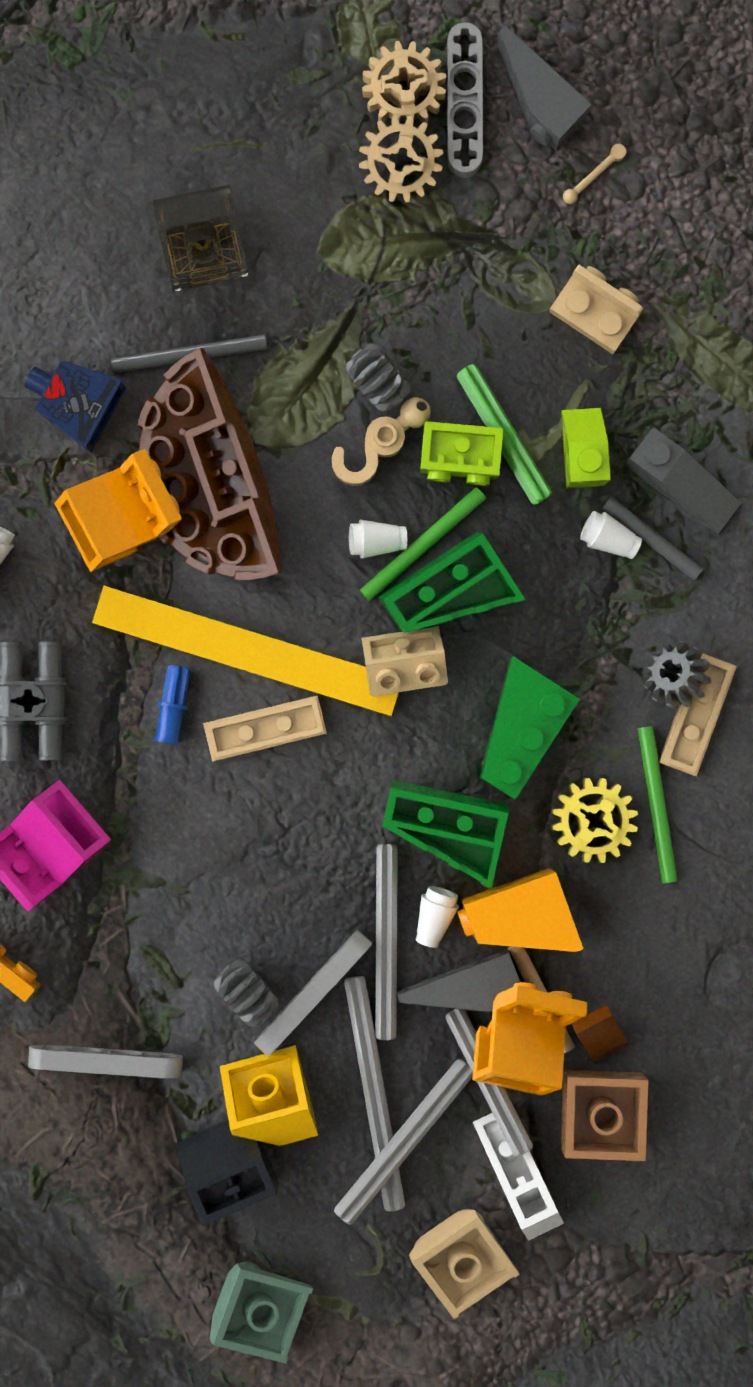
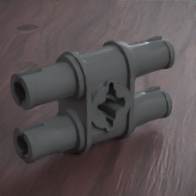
M0 642V761H23V725H27V722H35V725H39V760H62V725H66V721H68V717H65V686H68L66 678L62 677L61 642H38V677L34 678V681H27V678H23L22 643ZM29 691H32L34 697L46 700V702L34 705L32 712L29 713L27 706L18 704L16 701L27 698Z

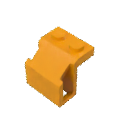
M145 449L131 454L120 468L66 489L54 503L90 572L132 555L138 551L136 547L168 533L182 519L176 499L168 493L161 480V472L157 463L150 459Z
M525 982L515 983L512 988L497 994L493 1001L492 1019L488 1027L480 1026L476 1032L472 1080L541 1096L562 1089L566 1026L587 1015V1002L572 999V994L564 991H552L549 993L537 990V985Z

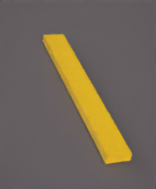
M103 586L92 621L93 624L388 716H392L399 693L370 695L367 670L364 666L107 586Z

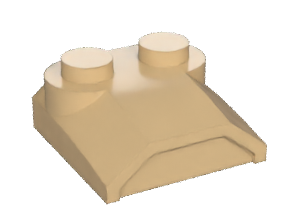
M464 1209L454 1213L422 1235L416 1241L414 1248L409 1254L412 1264L453 1319H456L459 1316L458 1314L512 1277L520 1275L513 1262L486 1226L483 1217L476 1210Z

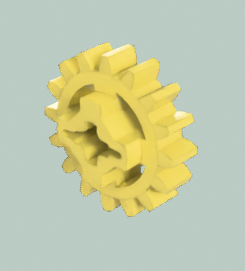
M584 778L582 789L571 783L569 789L572 795L567 797L559 794L557 797L564 804L562 809H552V814L560 817V822L551 825L552 830L562 831L563 833L557 840V843L559 845L570 843L571 846L568 854L573 857L579 851H582V861L589 863L592 854H596L600 863H605L606 852H610L614 857H619L620 852L617 846L621 843L630 847L632 843L625 836L627 832H637L638 829L636 826L629 824V818L638 815L637 811L627 810L626 805L632 800L631 796L627 795L620 798L618 796L621 789L619 784H615L610 790L606 789L607 781L604 778L599 779L596 787H593L590 778ZM588 794L602 795L594 804L585 805L578 800ZM614 805H616L620 815L619 828L613 824L611 811L614 809ZM580 809L594 814L600 811L599 819L609 830L594 826L589 830L587 827L590 822L580 812ZM569 813L576 816L578 829L574 836L569 828ZM605 836L611 840L601 846H587L594 837Z

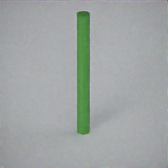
M475 487L406 550L359 590L369 602L479 506L486 499L484 494Z
M653 726L641 727L637 729L662 883L676 882L678 879Z

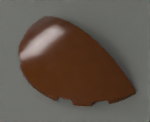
M198 348L176 362L163 375L165 378L164 383L160 386L154 397L146 400L137 426L141 429L138 451L145 449L150 459L157 463L161 472V480L168 493L176 499L179 505V514L182 518L168 533L159 538L164 544L172 545L186 558L184 562L207 574L217 573L234 577V580H252L282 573L281 553L274 511L259 459L242 417L225 383L204 348Z

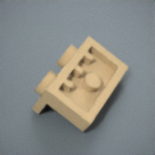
M578 265L549 312L611 354H614L644 308L638 304L639 299L632 292L625 288L617 290L605 282L607 280L606 276L596 268L587 266L585 269Z
M439 626L417 629L406 633L396 632L362 638L370 695H384L442 686L448 683L445 653Z

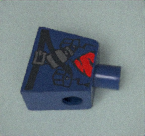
M66 361L59 363L53 375L36 366L33 367L24 385L25 388L41 396L36 405V410L40 415L91 453L126 390L122 381L115 377Z

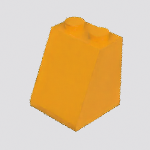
M550 868L461 899L463 909L458 910L457 914L466 937L473 935L478 944L571 952L583 950L558 876Z

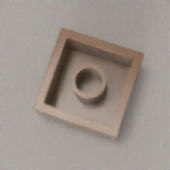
M563 1070L561 1151L565 1158L646 1161L648 1079L642 1072Z

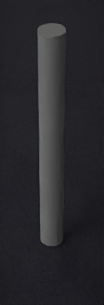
M262 334L112 358V369L114 374L174 365L198 348H204L210 359L268 350L266 336Z

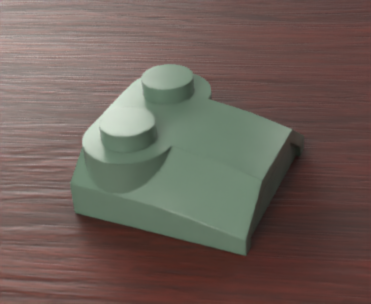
M252 1262L237 1263L227 1274L212 1316L210 1332L212 1345L286 1364L290 1346L313 1287L261 1270L258 1265Z

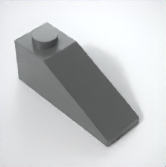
M504 26L499 32L497 46L526 122L531 127L530 133L540 144L544 146L549 144L554 150H557L588 117L592 104L507 26Z
M654 427L648 432L624 464L626 468L717 535L741 504L731 492L689 453Z
M505 949L397 990V996L400 1003L490 1012L493 1011V1001L497 994L512 988L515 983H520L511 956L508 950Z

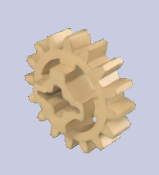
M395 41L393 52H389L386 47L382 46L380 48L381 59L379 60L374 57L369 59V67L372 71H363V82L368 85L362 87V94L364 98H371L367 103L368 111L373 112L379 109L378 121L384 122L388 117L392 119V115H397L400 123V121H406L407 117L412 115L413 126L414 120L417 118L422 123L424 121L428 123L427 112L430 111L438 114L440 104L436 100H445L446 90L439 86L446 84V73H437L441 68L440 59L430 62V49L427 47L421 53L416 52V42L413 41L410 43L408 50L402 49L400 41ZM411 64H414V65L418 66V67L421 68V69L418 70L416 67H414V66L411 65ZM393 65V69L388 75L381 76L387 68ZM406 81V84L408 87H410V89L402 90L401 84H399V82ZM427 95L423 102L415 106V102L420 96ZM388 101H391L392 103H394V104H395L396 106H398L399 108L394 107V106L388 104L387 102H388Z
M392 115V125L387 127L383 121L379 120L377 125L380 132L376 135L373 132L367 131L365 134L368 140L371 141V145L360 146L359 151L368 155V160L360 162L359 168L370 170V174L366 176L364 181L366 184L373 181L377 182L376 195L381 194L385 189L389 191V201L393 202L397 193H402L405 202H410V192L414 190L421 197L425 195L422 187L425 182L435 186L436 181L431 176L432 171H442L443 166L434 162V158L441 156L443 149L432 147L438 136L436 133L429 136L424 134L428 125L425 121L417 128L413 126L412 115L407 117L405 124H400L397 115ZM400 131L398 141L389 147L378 145L385 136ZM414 135L423 142L427 150V157L417 154L413 148L412 141ZM400 148L407 149V156L412 158L413 161L420 163H405L402 169L395 168V161L390 159L389 156L383 155V153L389 155L391 153L397 154ZM375 160L383 162L390 171L389 182L378 173ZM412 171L423 172L413 183L402 185L404 177Z

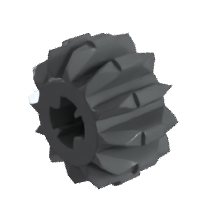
M368 344L365 348L359 349L346 364L349 377L378 410L389 411L392 407L398 406L405 400L404 397L411 392L408 379L377 345Z
M678 641L675 648L669 643H663V654L661 656L655 652L650 653L651 659L655 661L654 665L643 667L644 673L652 676L643 684L649 691H654L652 699L658 703L665 701L666 706L671 709H676L680 702L685 707H692V695L699 698L705 697V693L699 689L701 684L707 685L712 683L711 678L703 674L711 667L710 663L706 659H701L702 651L697 647L689 649L688 644L683 641ZM678 669L682 670V674L677 673L676 675L675 672ZM673 676H674V677H678V676L680 677V678H679L678 680H676L675 682L672 680Z
M237 959L232 964H228L214 980V988L248 1026L256 1027L262 1021L265 1022L279 1006L277 996L245 960Z

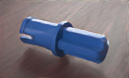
M169 665L167 667L162 702L157 701V705L161 707L154 741L172 744L180 743L179 737L184 710H188V706H185L190 676L189 668L177 665Z

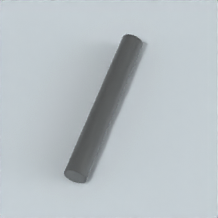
M612 496L602 507L605 512L635 533L636 536L642 538V541L693 581L702 572L703 568Z

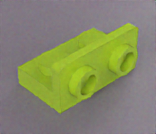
M425 421L420 473L428 474L427 480L435 482H451V476L467 477V484L490 485V480H497L500 474L503 428Z

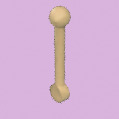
M615 144L611 148L610 155L577 186L573 189H567L563 193L564 202L567 204L575 203L578 199V194L614 161L623 160L626 155V148L622 144Z

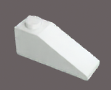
M493 1113L474 1121V1127L520 1228L528 1241L564 1224L531 1152L529 1151L521 1156L513 1155Z

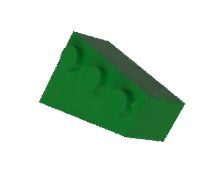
M475 532L379 596L399 629L404 633L526 600L484 534Z
M512 656L509 659L479 778L511 799L516 800L580 699Z
M392 779L382 826L422 850L429 851L446 861L451 867L465 872L480 881V884L492 889L509 812L507 804Z

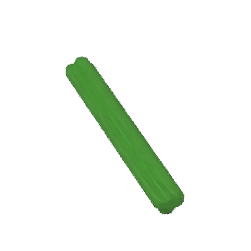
M475 364L463 368L457 374V379L485 426L503 428L501 453L532 504L536 505L551 496L552 491L482 373Z

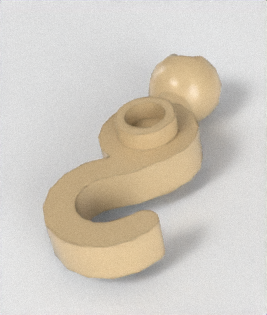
M418 397L410 398L402 404L400 416L396 419L379 417L373 420L367 428L365 438L366 465L359 472H352L346 469L344 466V450L342 447H336L332 455V469L336 477L344 484L351 486L363 485L369 482L376 474L378 456L385 458L396 455L403 447L405 441L404 432L410 427L420 428L424 426L425 421L430 420L431 408L424 399ZM420 403H424L427 409L421 411L417 406Z

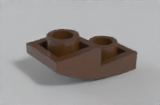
M607 1005L571 1023L578 1038L595 1064L630 1046Z

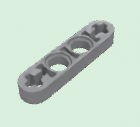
M463 22L452 27L447 39V163L454 175L467 178L472 177L478 172L483 157L482 35L478 27L472 23ZM461 35H467L468 41L472 42L469 45L468 61H461V45L457 43L460 41ZM460 72H468L474 76L476 84L470 90H460L454 84L455 76ZM462 110L470 111L474 114L476 123L469 129L459 128L454 122L456 113ZM461 139H469L468 154L476 158L471 159L469 166L466 167L462 166L460 159H454V157H458L461 154Z
M359 930L355 931L253 1043L268 1057L372 945V942Z
M44 1044L29 1046L28 1067L32 1069L152 1078L182 1077L183 1056L179 1054Z

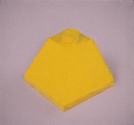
M295 1045L275 1050L268 1057L265 1054L220 1066L232 1135L277 1146L318 1136L312 1102Z

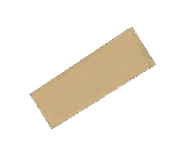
M703 653L701 659H706L711 666L703 674L709 676L712 683L707 685L701 684L699 689L705 693V697L699 698L692 695V707H685L680 702L659 758L660 764L692 776H697L737 667Z
M318 695L203 723L212 761L327 734Z

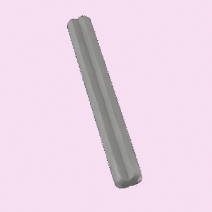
M454 1009L446 1014L445 1019L473 1073L476 1031L465 1009ZM477 1081L513 1155L521 1156L529 1152L533 1148V1144L505 1088Z

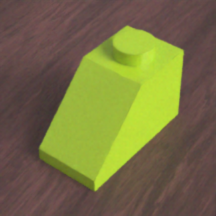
M601 408L562 410L566 489L606 486L611 479L608 438Z

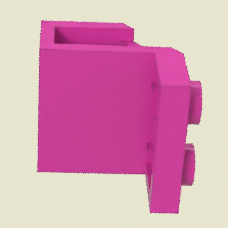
M58 780L35 797L11 825L0 832V880L25 910L29 912L57 890L83 863L87 864L111 839L61 780Z

